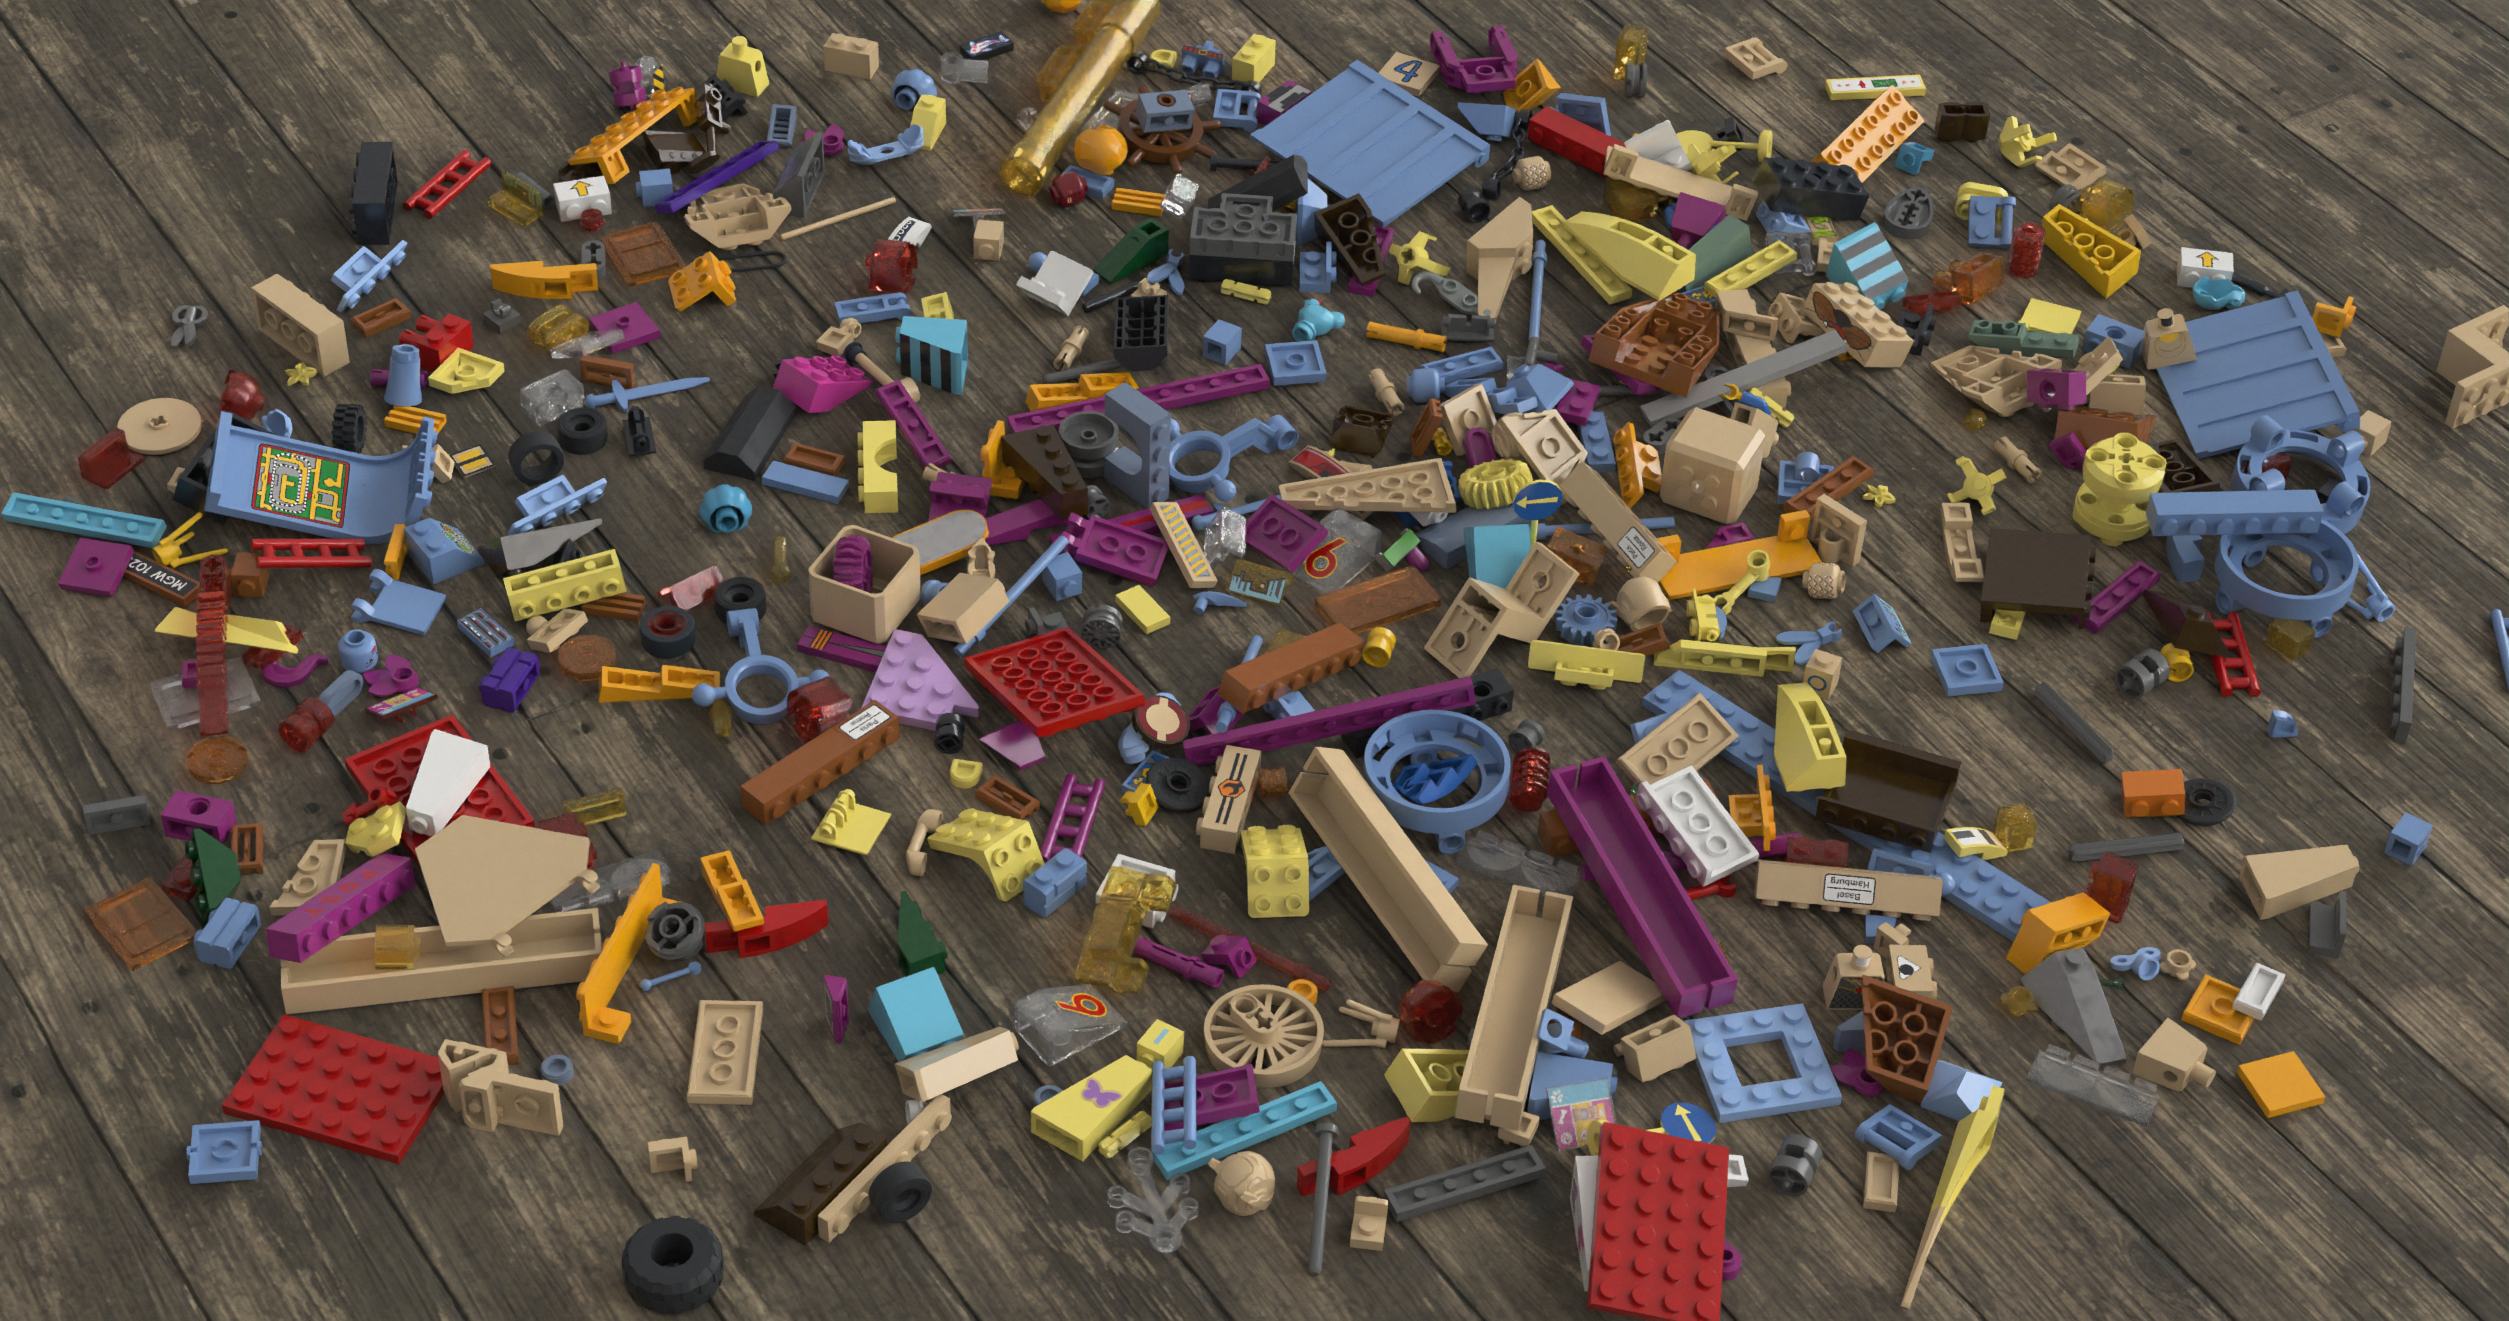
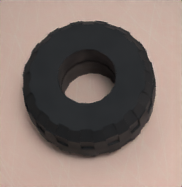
M661 1217L649 1224L646 1223L628 1239L622 1255L623 1278L629 1295L640 1306L662 1314H680L702 1306L703 1303L716 1294L723 1280L724 1259L718 1237L708 1226L689 1217ZM669 1263H683L677 1267H664V1265Z

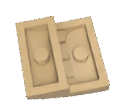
M2070 143L2058 153L2050 151L2041 161L2034 164L2037 170L2060 185L2071 184L2078 190L2094 183L2106 174L2105 165Z

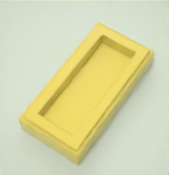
M1140 585L1115 595V602L1146 634L1170 624V616Z

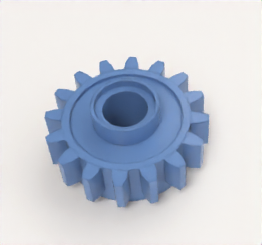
M1579 594L1576 595V600L1567 597L1565 604L1561 603L1555 612L1556 631H1561L1560 637L1573 645L1593 647L1594 635L1598 630H1604L1605 628L1616 630V610H1611V603L1602 604L1601 597L1596 600H1592V596L1589 594L1586 599H1582Z

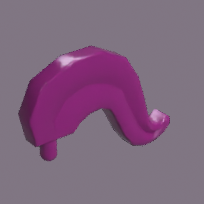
M313 654L305 658L297 667L286 668L281 664H277V660L273 659L271 664L264 666L262 674L266 683L276 687H292L308 679L317 665H328L329 661L324 655Z

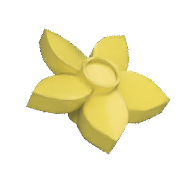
M304 362L296 365V369L285 370L286 374L291 376L287 382L288 386L295 384L297 381L302 385L308 386L309 378L314 377L318 373L317 369L306 367Z
M1867 484L1866 489L1869 493L1863 495V500H1874V505L1878 508L1882 507L1883 503H1895V498L1888 492L1887 486L1879 485L1876 489Z

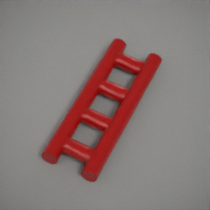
M463 150L403 203L404 209L411 211L415 206L425 209L424 215L431 219L491 165V160L487 157H484L479 162L469 159L471 157L470 153L467 150ZM460 166L469 169L465 175L455 172ZM444 180L455 183L450 188L440 185ZM430 193L440 196L435 202L425 199Z
M364 539L250 540L251 550H262L264 556L257 557V568L371 567L372 564L370 556H360L358 550H364L365 548ZM274 550H290L292 557H276ZM302 550H318L320 556H304ZM330 550H346L348 556H332Z
M2206 611L2207 615L2211 619L2210 613ZM2234 611L2229 612L2227 619H2211L2217 631H2231L2233 638L2221 639L2227 650H2237L2239 657L2223 658L2222 656L2210 654L2221 695L2228 697L2232 695V689H2248L2250 696H2259L2261 690L2238 613ZM2226 669H2242L2244 677H2228Z

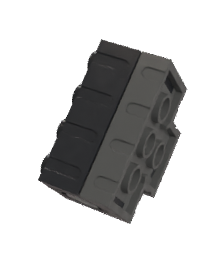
M1222 193L1220 209L1194 207L1190 234L1189 280L1223 282L1224 279L1235 281V283L1241 282L1252 285L1292 286L1297 214L1272 212L1273 196Z

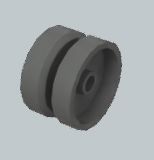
M1097 411L1076 412L1067 416L1060 423L1059 436L1081 477L1091 479L1104 476V458L1119 449V428L1117 423L1105 414Z

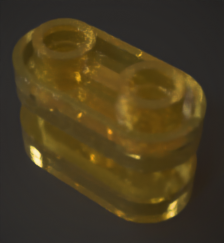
M559 304L533 320L528 328L527 335L530 340L538 345H542L545 350L552 354H558L586 337L589 330V322L581 315L574 314L572 309Z

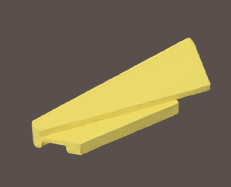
M174 607L155 629V632L175 637L294 654L298 653L297 647L292 645L284 632L287 630L282 622L205 611H202V615Z
M1681 639L1670 645V648L1654 653L1653 666L1763 677L1765 669L1792 672L1796 647H1750Z

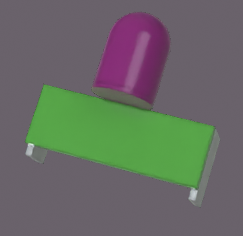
M1407 528L1400 533L1402 536L1383 554L1380 552L1374 557L1386 572L1403 558L1417 571H1424L1429 565L1427 557L1416 546L1421 542L1411 529L1408 530Z

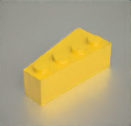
M2060 204L2043 216L2040 239L2105 299L2138 273L2141 250Z

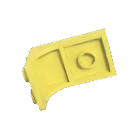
M974 808L962 811L957 819L951 823L939 826L936 832L927 838L931 849L965 856L979 864L990 878L998 899L1005 902L1022 892L1023 880L1045 864L1029 821L993 814L992 812L979 811Z
M1293 825L1278 826V829L1266 830L1262 826H1252L1248 830H1242L1241 845L1246 864L1249 916L1251 918L1306 916L1309 913V865L1301 828H1296Z

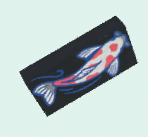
M1002 31L960 44L959 47L960 53L973 64L1014 50V43Z

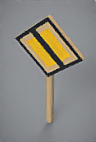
M481 444L449 455L464 479L496 467ZM403 445V446L401 447V449L403 450V449L407 448L408 446Z

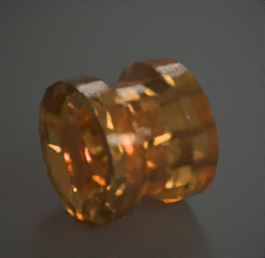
M1283 765L1276 766L1272 770H1268L1266 767L1259 768L1258 779L1262 797H1268L1272 793H1278L1279 795L1287 794V776Z

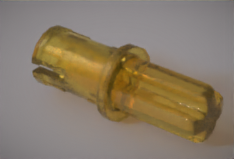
M724 698L715 699L709 711V717L714 723L715 734L718 737H729L731 735L730 730L732 729V709Z

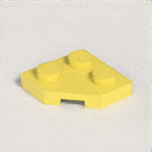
M457 348L428 377L429 386L451 394L490 387L505 371L504 363Z
M399 801L391 806L385 805L381 807L375 814L365 819H356L349 826L345 844L352 852L359 853L364 851L367 856L372 857L398 845L406 816V808Z

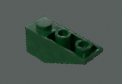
M1152 217L1132 227L1093 269V272L1111 285L1168 254L1169 229Z
M902 891L897 939L898 965L906 977L932 967L935 968L938 975L945 973V959L948 958V953L942 941L938 942L930 921L923 919L917 901H912L907 892Z

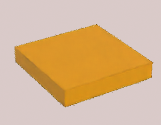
M2205 974L2183 1012L2181 1021L2240 1045L2255 1018L2232 1009L2233 1003L2241 990L2240 988Z
M2294 1051L2239 1065L2236 1072L2267 1118L2321 1105L2326 1097Z

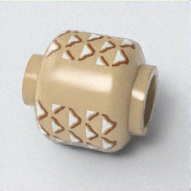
M1540 156L1519 159L1516 169L1512 170L1513 181L1515 184H1519L1520 188L1525 191L1544 188L1547 181L1551 179L1550 165Z
M1815 562L1810 566L1809 572L1804 571L1803 588H1808V593L1812 598L1836 599L1839 593L1844 592L1845 572L1841 571L1840 567L1835 563Z

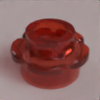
M591 208L582 212L581 227L594 232L598 231L601 226H604L605 218L602 217L600 210Z

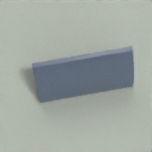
M1513 503L1508 506L1504 505L1499 508L1493 507L1490 509L1467 507L1445 518L1442 522L1435 523L1415 533V535L1421 541L1417 546L1447 570L1467 559L1463 527L1529 524V527H1531V520L1519 517L1514 511Z

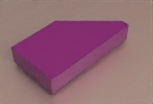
M2073 432L2050 442L2049 448L2064 467L2073 470L2075 468L2083 470V462L2087 450Z
M1742 522L1719 527L1706 549L1755 539L1745 523Z

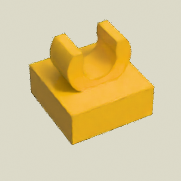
M1140 783L1135 792L1127 791L1120 799L1121 803L1128 804L1125 814L1133 816L1134 822L1138 826H1146L1159 808L1151 784Z

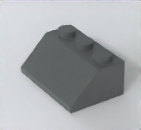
M823 132L815 133L794 149L791 157L786 159L784 172L779 174L777 187L772 189L773 199L783 197L791 205L789 216L805 218L825 174Z

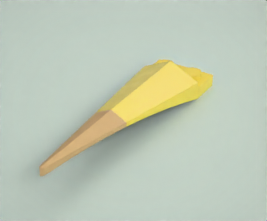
M1992 1085L1989 1097L1982 1096L1979 1109L1958 1122L1901 1303L1902 1307L1910 1309L1924 1264L1940 1227L1961 1189L1990 1149L2005 1091L2004 1088Z

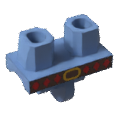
M1207 40L1204 46L1197 45L1192 47L1183 45L1181 49L1183 58L1181 68L1187 75L1192 76L1197 68L1203 69L1202 73L1205 77L1216 79L1219 74L1225 75L1227 70L1224 63L1225 55L1220 54V50L1214 49L1213 41Z

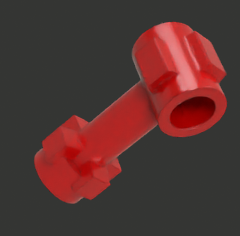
M375 786L369 791L368 801L360 806L356 803L348 806L349 808L342 813V818L345 824L350 826L356 819H365L368 814L378 808L397 803L398 797L394 791L388 788Z

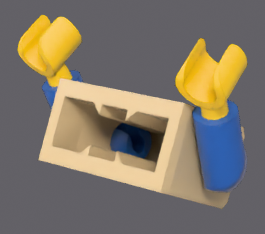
M1723 384L1728 386L1731 392L1729 396L1720 393L1719 396L1725 400H1739L1734 404L1730 419L1761 429L1765 435L1762 458H1767L1771 446H1775L1779 439L1776 432L1778 420L1771 417V411L1764 399L1746 391L1739 392V388L1735 384Z

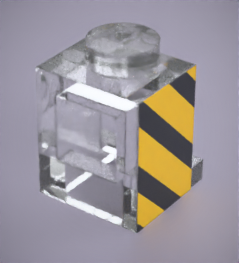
M651 56L639 58L633 66L639 65L641 67L643 80L640 82V85L645 87L646 96L651 97L653 92L664 89L666 86V81H664L663 65L662 63L655 62V59Z

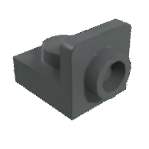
M1034 607L1028 608V619L1025 620L1028 636L1035 637L1069 627L1061 612L1039 617Z

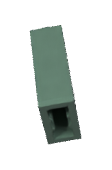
M1729 214L1689 249V251L1696 254L1694 280L1675 291V293H1682L1704 286L1706 281L1752 256L1749 225Z

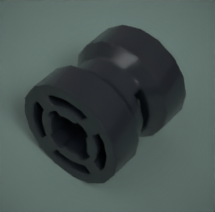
M1468 188L1460 194L1458 204L1470 222H1482L1489 216L1491 208L1480 190Z
M945 713L937 718L934 746L938 751L945 754H954L963 748L965 721L960 715Z

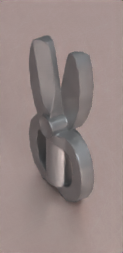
M183 305L174 310L172 314L173 323L179 328L171 338L172 349L177 348L184 337L186 346H191L196 339L195 328L202 326L208 320V311L205 307ZM185 313L184 318L179 319V316ZM197 313L202 315L199 319L195 320Z

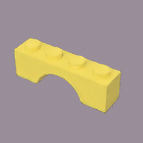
M863 421V432H858V449H863L858 450V466H863V468H858L859 484H864V486H858L859 502H864L865 513L898 512L897 473L889 472L880 467L888 461L897 459L896 421Z

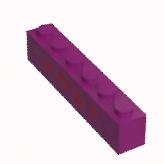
M380 853L267 927L266 935L269 956L302 963L413 888L415 884L411 858Z

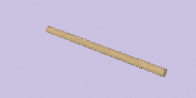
M891 197L780 234V239L783 241L894 204L896 199Z

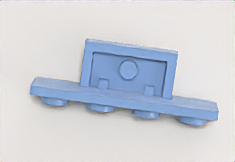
M402 240L382 260L363 246L333 274L331 281L344 290L346 294L342 297L337 311L342 313L347 307L352 309L360 300V295L363 292L368 294L375 286V281L378 278L383 280L390 272V267L393 264L398 266L406 256V253L403 251L407 242Z
M561 475L517 497L515 503L525 518L513 523L507 536L534 531V528L542 524L543 526H548L556 521L558 516L564 513L567 515L572 514L588 501L590 503L596 502L604 495L603 492L607 481L605 478H602L575 492L565 476Z

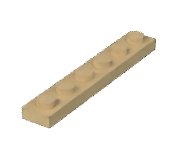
M943 1094L936 1096L818 1215L820 1238L830 1243L838 1233H843L849 1226L850 1221L859 1212H864L869 1206V1188L877 1175L895 1163L911 1162L919 1151H924L929 1146L931 1139L940 1130L943 1131L948 1127L952 1118L950 1098Z

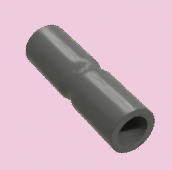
M518 172L514 176L540 192V201L543 208L548 209L553 206L555 197L525 173ZM520 185V189L524 193L527 190L530 196V190Z

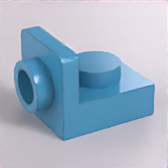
M1915 142L1902 143L1895 167L1917 175L1922 161L1932 160L1935 150Z

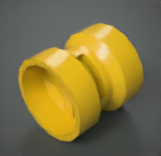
M1377 627L1372 629L1362 651L1363 660L1373 667L1386 666L1396 644L1395 635L1386 628Z
M2172 643L2165 645L2160 653L2169 664L2170 675L2168 679L2173 682H2181L2190 678L2194 669L2190 660L2189 650L2174 648Z

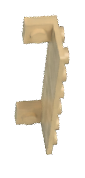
M1616 144L1613 147L1608 146L1606 149L1605 175L1614 180L1630 182L1638 188L1654 190L1663 196L1669 195L1678 198L1680 192L1725 205L1727 215L1731 214L1747 221L1758 196V191L1735 183L1733 186L1723 184L1638 156V151Z

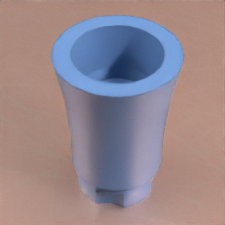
M402 344L395 345L392 348L388 383L384 395V400L389 404L415 406L422 402L419 349L414 347V345Z

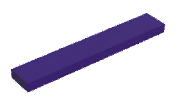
M777 141L757 142L655 203L656 212H676L779 150Z

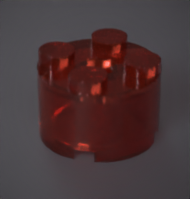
M877 239L872 253H867L865 259V266L870 269L869 289L882 292L898 293L899 291L901 293H909L913 289L916 277H912V271L918 268V256L915 245L907 241Z
M830 676L798 687L789 692L787 696L788 715L794 714L796 723L792 726L805 743L850 718L849 710L852 709V701L847 693L842 694Z

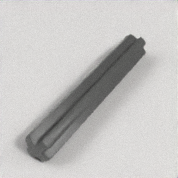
M2047 682L2036 685L2035 696L2101 762L2106 763L2108 760L2111 761L2113 759L2114 749Z
M2170 833L2071 844L2068 856L2072 862L2179 851L2183 849L2184 839L2181 833Z

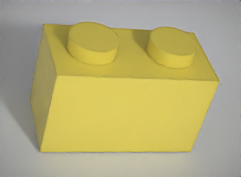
M1253 34L1232 58V80L1242 82L1256 81L1259 83L1275 65L1276 40L1266 38L1263 35Z

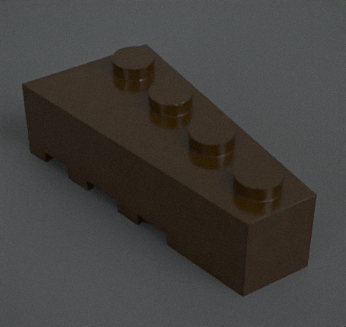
M1054 425L1040 426L1001 436L1002 462L1007 467L1011 466L1014 469L1015 475L1020 480L1024 479L1028 482L1029 489L1034 494H1040L1043 497V502L1061 520L1069 519L1071 513L1079 516L1089 514L1088 488Z

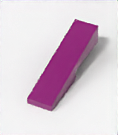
M1041 498L985 518L989 530L988 539L986 537L985 542L988 545L1029 539L1030 530L1067 524L1068 519L1061 520Z

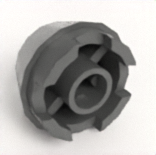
M664 902L654 908L648 916L647 920L649 923L645 935L646 943L651 952L658 957L684 961L694 957L702 949L705 941L704 919L699 910L691 904L685 902L668 904Z

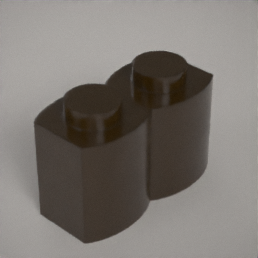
M1956 102L1940 103L1934 128L1937 139L1946 142L1959 139L1976 142L1986 139L1990 119L1988 105L1979 102L1965 104Z

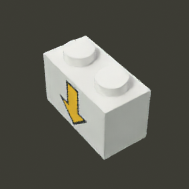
M604 176L553 184L555 204L561 222L612 214L610 192Z
M2181 247L2177 264V286L2193 288V285L2198 280L2206 276L2213 281L2219 279H2229L2231 281L2234 272L2233 253Z

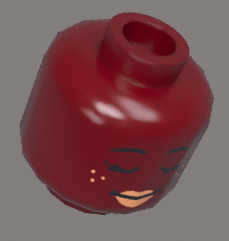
M1073 171L1054 177L1052 185L1049 186V192L1054 204H1059L1063 208L1082 203L1085 200V192L1088 191L1085 178L1083 176L1079 177Z

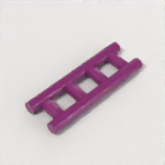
M1067 774L1065 776L1040 850L1044 863L1049 861L1050 857H1054L1066 848L1055 846L1058 836L1075 839L1073 847L1067 849L1082 858L1106 785L1103 779H1095L1093 786L1077 784V777L1074 774ZM1071 795L1088 797L1086 807L1069 804ZM1064 816L1082 818L1080 826L1062 825Z

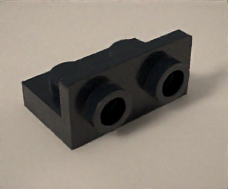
M713 74L704 82L711 83L721 93L722 121L736 109L743 115L748 113L743 106L746 103L737 91L732 93L734 89L726 79L721 81Z
M1932 305L1928 306L1925 316L1915 312L1901 311L1897 325L1904 328L1907 332L1906 334L1914 340L1908 352L1909 354L1921 356L1923 347H1929L1932 331H1934L1937 316L1933 315L1934 306Z

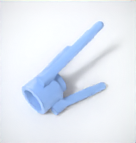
M2358 555L2359 568L2369 581L2367 588L2372 595L2365 602L2367 608L2362 607L2351 599L2346 604L2362 613L2368 620L2374 617L2378 622H2383L2393 615L2395 606L2381 590Z

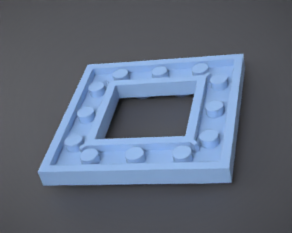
M1803 1003L1684 1021L1691 1027L1697 1058L1694 1060L1719 1123L1841 1105L1842 1095ZM1781 1039L1797 1078L1741 1086L1726 1047Z

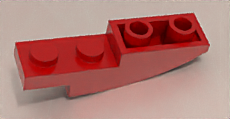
M827 899L766 906V916H763L764 924L735 932L728 920L704 923L707 953L738 950L739 958H746L774 952L801 942L829 925Z
M1408 1116L1396 1121H1389L1382 1126L1368 1131H1361L1351 1136L1349 1149L1339 1150L1331 1155L1329 1187L1333 1188L1337 1196L1369 1181L1387 1168L1400 1155L1409 1142L1411 1121ZM1318 1160L1308 1161L1304 1165L1298 1166L1296 1188L1302 1197L1315 1193Z

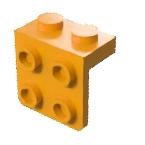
M709 251L703 256L697 257L683 269L676 271L668 280L675 308L681 312L712 291L727 306L736 302L733 291L736 287L730 279L729 274H731V270L727 263L723 260L719 261Z
M998 420L994 429L991 428L989 431L987 444L981 448L980 459L984 461L982 478H990L992 480L990 495L1018 499L1026 481L1024 479L1020 480L1015 475L1014 469L1011 466L1007 467L1002 462L1001 436L1005 435L1004 421Z

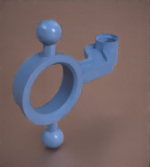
M1281 415L1271 417L1266 423L1254 418L1222 437L1209 431H1193L1181 435L1178 422L1171 418L1170 440L1172 442L1170 443L1169 477L1177 488L1185 492L1201 493L1215 488V496L1220 501L1227 502L1236 495L1234 483L1230 480H1225L1229 472L1231 457L1252 445L1267 454L1278 448L1288 450L1296 444L1299 434ZM1195 451H1212L1221 457L1214 469L1202 475L1188 476L1179 473L1175 469L1176 463L1182 457Z
M756 608L727 611L729 636H738L740 648L745 649L746 658L739 660L731 667L726 676L725 687L713 688L706 683L698 684L692 691V699L698 706L706 707L712 704L715 699L724 698L730 703L732 710L741 719L753 724H770L779 721L788 714L797 699L800 689L811 688L818 693L825 692L831 685V677L826 671L818 669L813 671L808 677L797 678L791 666L783 660L769 655H761L757 636L760 630L759 617ZM766 674L782 681L787 689V695L775 706L757 708L746 704L740 699L736 692V686L747 676Z

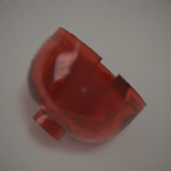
M229 369L224 382L227 385L224 393L222 392L219 417L221 411H230L251 421L255 417L257 410H263L265 395L260 394V385L255 378L247 373Z
M1421 980L1411 985L1404 992L1400 999L1398 1011L1400 1023L1414 1040L1435 1044L1445 1040L1454 1032L1457 1027L1454 1022L1458 1014L1462 1015L1463 1008L1461 998L1451 987L1437 980Z

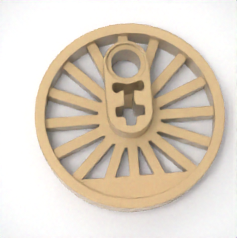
M1261 984L1232 990L1220 997L1211 1006L1205 1018V1049L1212 1065L1218 1071L1249 1065L1257 1055L1256 1066L1253 1069L1257 1088L1280 1087L1301 1079L1312 1070L1321 1053L1324 1026L1319 1012L1305 997L1284 987ZM1271 1005L1280 1006L1275 1014L1270 1012ZM1290 1010L1294 1012L1293 1014L1286 1017ZM1265 1054L1270 1067L1263 1070L1262 1063Z

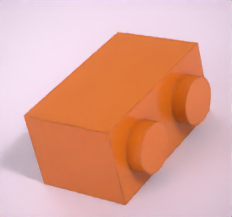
M2182 769L2121 772V796L2124 818L2185 815V789Z

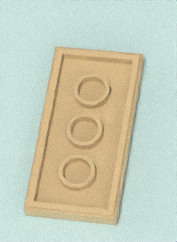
M1699 693L1619 757L1616 764L1637 787L1644 781L1651 785L1691 765L1697 772L1733 743L1739 735L1706 698Z
M1618 961L1556 993L1552 1004L1603 1035L1661 1004L1666 999L1656 982L1623 962Z
M700 1000L687 1092L688 1103L752 1105L763 1016V1001Z

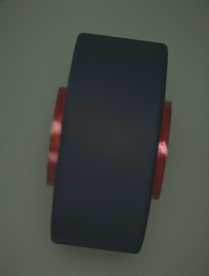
M663 606L649 611L640 622L641 644L646 652L658 658L682 656L690 651L695 644V622L692 615L685 609L675 606Z

